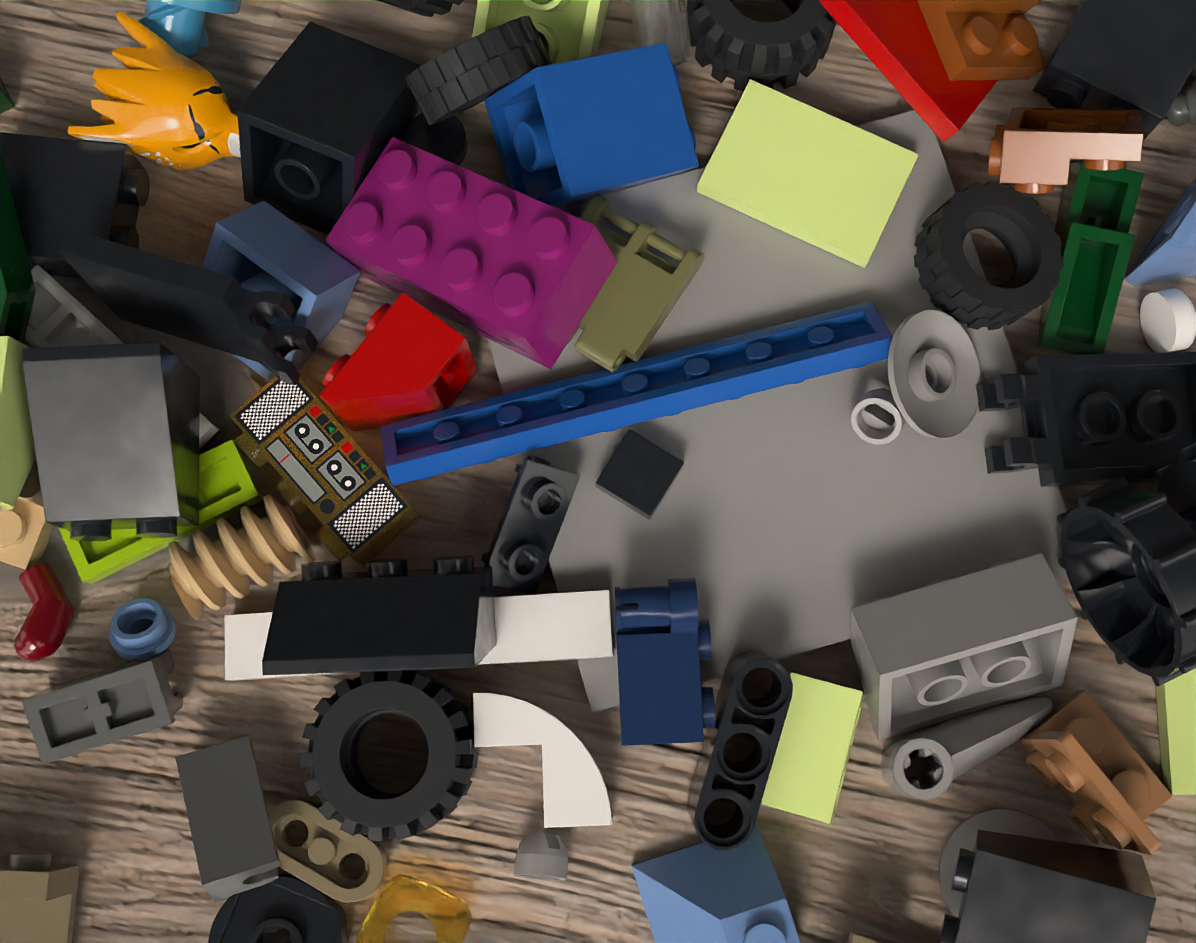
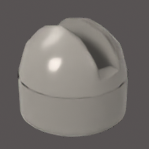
M885 388L873 389L860 397L851 413V425L854 432L862 440L875 445H883L895 440L906 421L897 408L891 390Z
M536 830L519 843L515 856L514 876L539 880H567L568 853L567 847L560 836L552 832L545 835L544 832Z

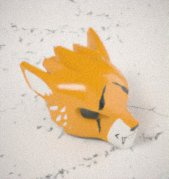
M119 11L116 15L118 22L141 48L117 47L112 51V55L126 68H96L93 72L94 87L102 92L108 100H91L92 109L101 114V121L107 125L69 126L68 134L89 142L126 145L132 153L141 155L152 163L163 167H172L178 171L196 169L222 157H241L238 116L233 113L219 82L209 71L177 52L160 36L139 21ZM200 143L199 145H197V146H195V147H193V148H183V147H181V146H188V145H194V144Z

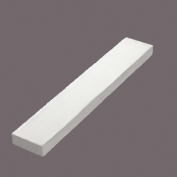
M609 590L494 597L496 646L478 665L614 657L611 592ZM273 612L224 615L225 680L238 681L359 673L263 675L262 659Z

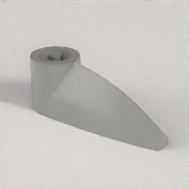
M1045 695L1019 699L940 722L900 738L889 745L882 755L880 768L883 779L889 788L899 795L922 800L937 798L948 789L952 780L987 762L1034 729L1055 711L1054 704ZM912 751L914 756L926 757L929 767L922 771L924 781L919 784L918 780L905 778L903 769H906L911 764L908 754Z

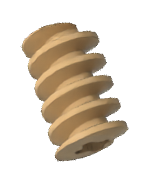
M268 494L263 497L265 517L260 519L247 506L241 507L242 528L236 530L221 517L216 520L219 539L212 542L200 529L193 531L195 551L190 554L176 541L168 543L171 557L168 569L171 580L182 604L192 618L195 620L202 618V601L215 611L225 607L227 600L225 588L239 599L249 595V576L262 587L273 582L272 564L286 575L295 572V551L309 563L316 561L312 546L301 524L288 506L283 507Z

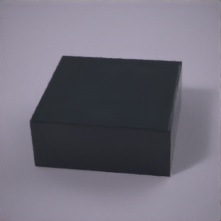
M629 429L595 482L596 488L650 520L682 470L684 462Z

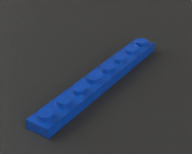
M870 301L638 360V362L623 364L614 373L608 369H603L383 425L380 428L385 467L392 486L414 480H424L437 474L476 464L490 463L507 456L539 448L552 447L562 442L601 432L615 431L624 426L663 416L677 415L683 411L726 400L739 399L745 395L788 384H798L811 378L847 369L860 368L870 363L888 359L893 335L873 302Z

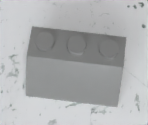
M1042 553L1019 560L1015 558L1003 559L985 570L957 578L952 576L941 577L933 580L923 588L895 596L879 595L869 599L861 606L851 608V646L871 722L878 741L1063 686L1078 617Z

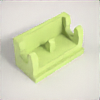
M791 672L790 677L793 683L792 699L761 804L827 824H833L864 701L863 691Z

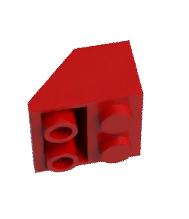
M402 292L393 305L385 303L372 315L365 328V335L367 337L351 356L344 354L333 363L323 381V385L326 387L319 396L343 424L352 431L375 429L383 425L449 409L478 373V369L466 338L406 293Z

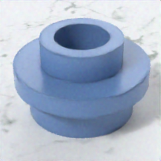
M149 598L134 599L123 604L114 613L109 632L110 643L115 652L124 659L134 661L149 659L163 652L172 643L176 635L177 624L171 611L157 601Z

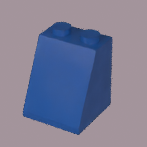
M667 43L537 67L485 99V106L508 187L556 208L593 198L597 194H608L674 176L698 167L699 164L695 153V136L686 119L679 92V75L676 67L671 62Z

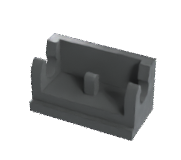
M170 650L163 651L149 659L131 661L46 688L21 701L42 765L174 723L173 715L182 708L183 695L180 692L173 694L169 685L168 674L172 673L175 667Z
M249 735L175 757L201 883L214 902L226 900L229 898L228 896L265 885L279 878L277 867L281 866L280 858L276 849L254 757V749Z

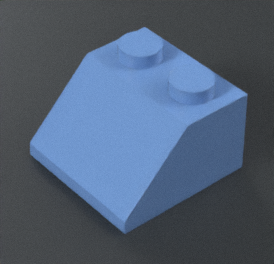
M265 201L216 222L202 268L235 277L243 289L254 292L264 290L276 291L286 294L295 307L290 320L271 316L266 321L280 327L294 325L310 329L319 342L315 350L342 318L361 272ZM297 349L288 353L285 359L291 361L299 371L313 353ZM234 355L271 384L278 380L266 364Z

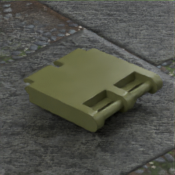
M597 194L592 198L579 218L597 227L617 260V264L569 342L579 328L583 330L575 343L576 351L614 373L626 356L638 362L699 270L705 254L693 247L687 252L657 235V227L647 221L638 224L609 208L610 200ZM603 219L630 233L632 237L628 240L600 224ZM649 245L679 261L678 267L647 250Z

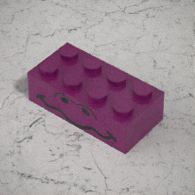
M394 137L391 138L325 239L342 258L361 271L359 275L399 295L404 292L420 305L549 369H552L617 264V260L594 224Z

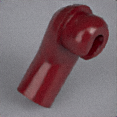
M47 562L32 566L19 576V580L33 606L20 632L15 637L14 647L21 658L30 662L40 661L54 654L61 646L74 618L73 606L50 564Z

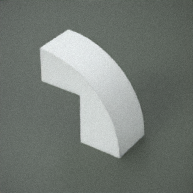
M473 693L474 747L542 745L544 828L612 825L611 804L601 770L593 755L572 729L551 713L529 702L493 693Z

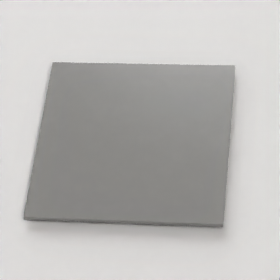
M915 110L856 126L919 154L865 268L698 193L697 185L706 167L601 195L610 200L609 208L638 224H641L643 221L653 224L657 227V235L687 252L693 247L705 254L699 270L639 360L870 301L873 302L893 336L899 325L914 313L925 310L944 312L940 307L937 309L929 300L931 299L926 289H922L918 280L920 277L919 271L914 266L913 257L917 254V246H914L916 236L923 230L921 225L932 213L956 194L936 134ZM592 198L556 208L579 218ZM605 219L600 223L628 240L632 237L630 233ZM968 232L962 243L964 255L974 272L986 281L970 232ZM651 245L647 248L649 252L676 267L680 264L676 259ZM958 321L969 335L975 347L981 370V384H995L994 377L1000 374H1019L1003 327L996 330H988L987 327H981L976 330L967 328V324ZM580 328L572 340L565 346L552 369L488 339L503 395L606 368L576 351L575 343L583 331ZM626 356L621 365L635 361ZM888 359L860 368L847 369L811 378L798 384H788L745 395L739 399L726 400L683 411L677 415L663 416L624 426L615 431L601 432L562 442L552 447L519 453L522 464L527 454H531L551 462L550 466L580 475L549 561L558 593L609 590L611 592L614 657L577 659L591 712L595 713L619 706L615 611L638 608L637 606L615 607L614 586H620V588L668 586V579H696L699 621L709 620L711 633V660L700 661L701 682L723 676L730 660L741 652L748 650L762 651L775 660L849 640L851 639V608L861 606L869 599L879 595L895 596L923 588L933 580L941 577L952 576L957 578L985 570L1003 559L1015 558L1019 560L1042 553L1056 579L1068 577L1065 569L1058 563V559L1062 558V526L1057 521V515L1066 512L1058 486L1041 487L1038 468L988 474L985 448L1004 446L1003 440L1008 438L1025 437L1021 407L1001 411L979 412L978 405L973 420L965 430L953 437L942 439L926 437L913 429L905 421L900 434L892 442L883 445L870 444L862 440L854 432L851 425V413L860 397L870 390L880 388L891 390L888 378ZM629 429L684 462L682 470L650 520L596 488L595 484Z

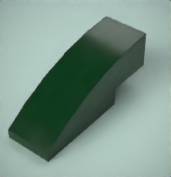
M1084 161L1070 164L1068 184L1064 185L1054 231L1056 235L1059 234L1062 246L1060 247L1061 256L1064 257V267L1059 272L1061 280L1058 287L1049 293L1051 297L1042 304L1037 346L1079 355L1104 354L1135 235L1129 234L1144 173L1126 169L1093 170L1085 168L1083 166Z

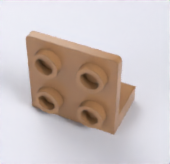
M1085 690L1076 691L1056 707L1055 711L1034 729L1019 739L1030 753L1025 758L1030 770L1049 789L1059 788L1074 807L1068 812L1071 820L1090 841L1095 844L1102 841L1103 844L1114 846L1119 850L1127 849L1149 855L1162 846L1161 842L1143 821L1168 801L1172 794Z

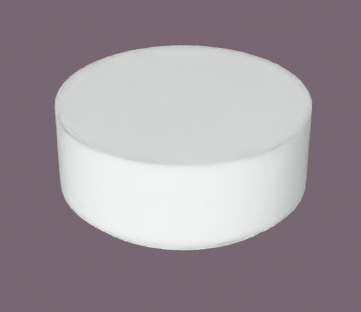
M1171 288L1152 292L1145 296L1140 308V325L1146 342L1157 353L1180 351L1191 346L1196 336V312L1191 300L1181 290Z

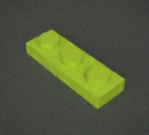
M231 439L199 455V526L177 527V536L171 538H142L136 536V529L112 530V539L106 541L71 540L70 531L58 528L82 582L93 584L168 547V543L173 541L179 542L193 535V531L197 529L203 530L215 524L217 519L221 517L225 519L239 512L241 507H250L264 500L239 444Z

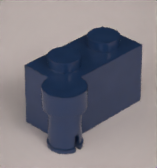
M668 579V586L627 588L614 586L615 607H638L637 609L615 611L621 745L704 742L703 728H715V702L713 687H701L700 661L711 660V633L709 620L699 621L696 579Z

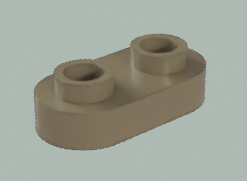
M294 799L274 806L268 812L280 858V868L329 897L344 903L361 901L373 894L381 886L387 873V857L382 845L378 841L367 840L368 836L359 833L352 836L340 830L342 823L335 818L327 820L318 810L321 806L312 801ZM294 820H300L308 827V839L303 845H297L289 838L288 829ZM349 853H356L365 861V872L359 878L349 876L344 869V861Z

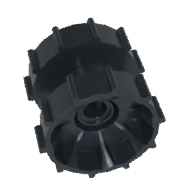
M1196 443L1177 452L1179 460L1153 472L1154 477L1158 481L1156 494L1141 488L1128 486L1126 479L1120 477L1077 497L1079 506L1057 515V521L1062 526V558L1058 559V563L1067 573L1071 588L1082 609L1080 611L1082 619H1088L1100 638L1115 653V659L1119 665L1127 663L1135 670L1151 676L1156 686H1161L1196 669Z

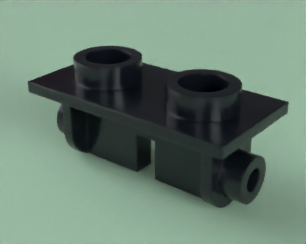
M527 454L523 464H516L514 470L518 474L506 503L507 507L504 515L500 519L489 551L484 552L481 560L485 563L484 567L492 566L493 585L536 594L578 484L579 474L550 466L551 462L531 454Z

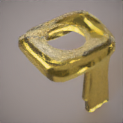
M397 874L375 898L362 922L355 943H386L385 934L387 926L395 916L407 911L422 913L431 920L436 931V943H463L470 927L471 911L466 902L450 892L413 876Z

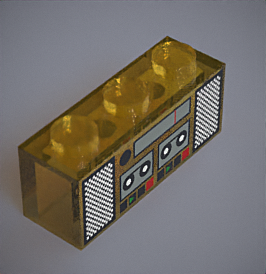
M275 376L229 415L243 431L234 439L236 443L259 468L269 461L283 478L275 485V488L298 514L301 515L308 508L324 525L315 533L316 536L340 562L350 555L353 560L362 566L367 565V561L375 558L421 518L417 511L396 487L392 486L389 479L300 378L295 386L285 383Z

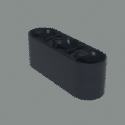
M748 650L741 652L728 663L715 702V728L707 729L688 794L687 810L696 833L706 845L716 850L737 848L748 840L751 835L792 699L793 683L789 672L781 663L762 651ZM758 667L769 668L773 676L770 691L759 699L745 698L742 693V681L746 674ZM740 732L753 735L755 740L754 749L748 758L740 762H729L723 758V746L732 735ZM720 798H729L736 802V811L732 819L727 823L711 825L703 820L704 812L712 801Z

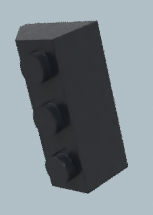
M473 556L433 558V569L408 570L407 559L404 558L367 561V572L342 573V562L340 561L301 564V574L279 582L262 659L263 675L475 668L496 646L492 566L474 567Z

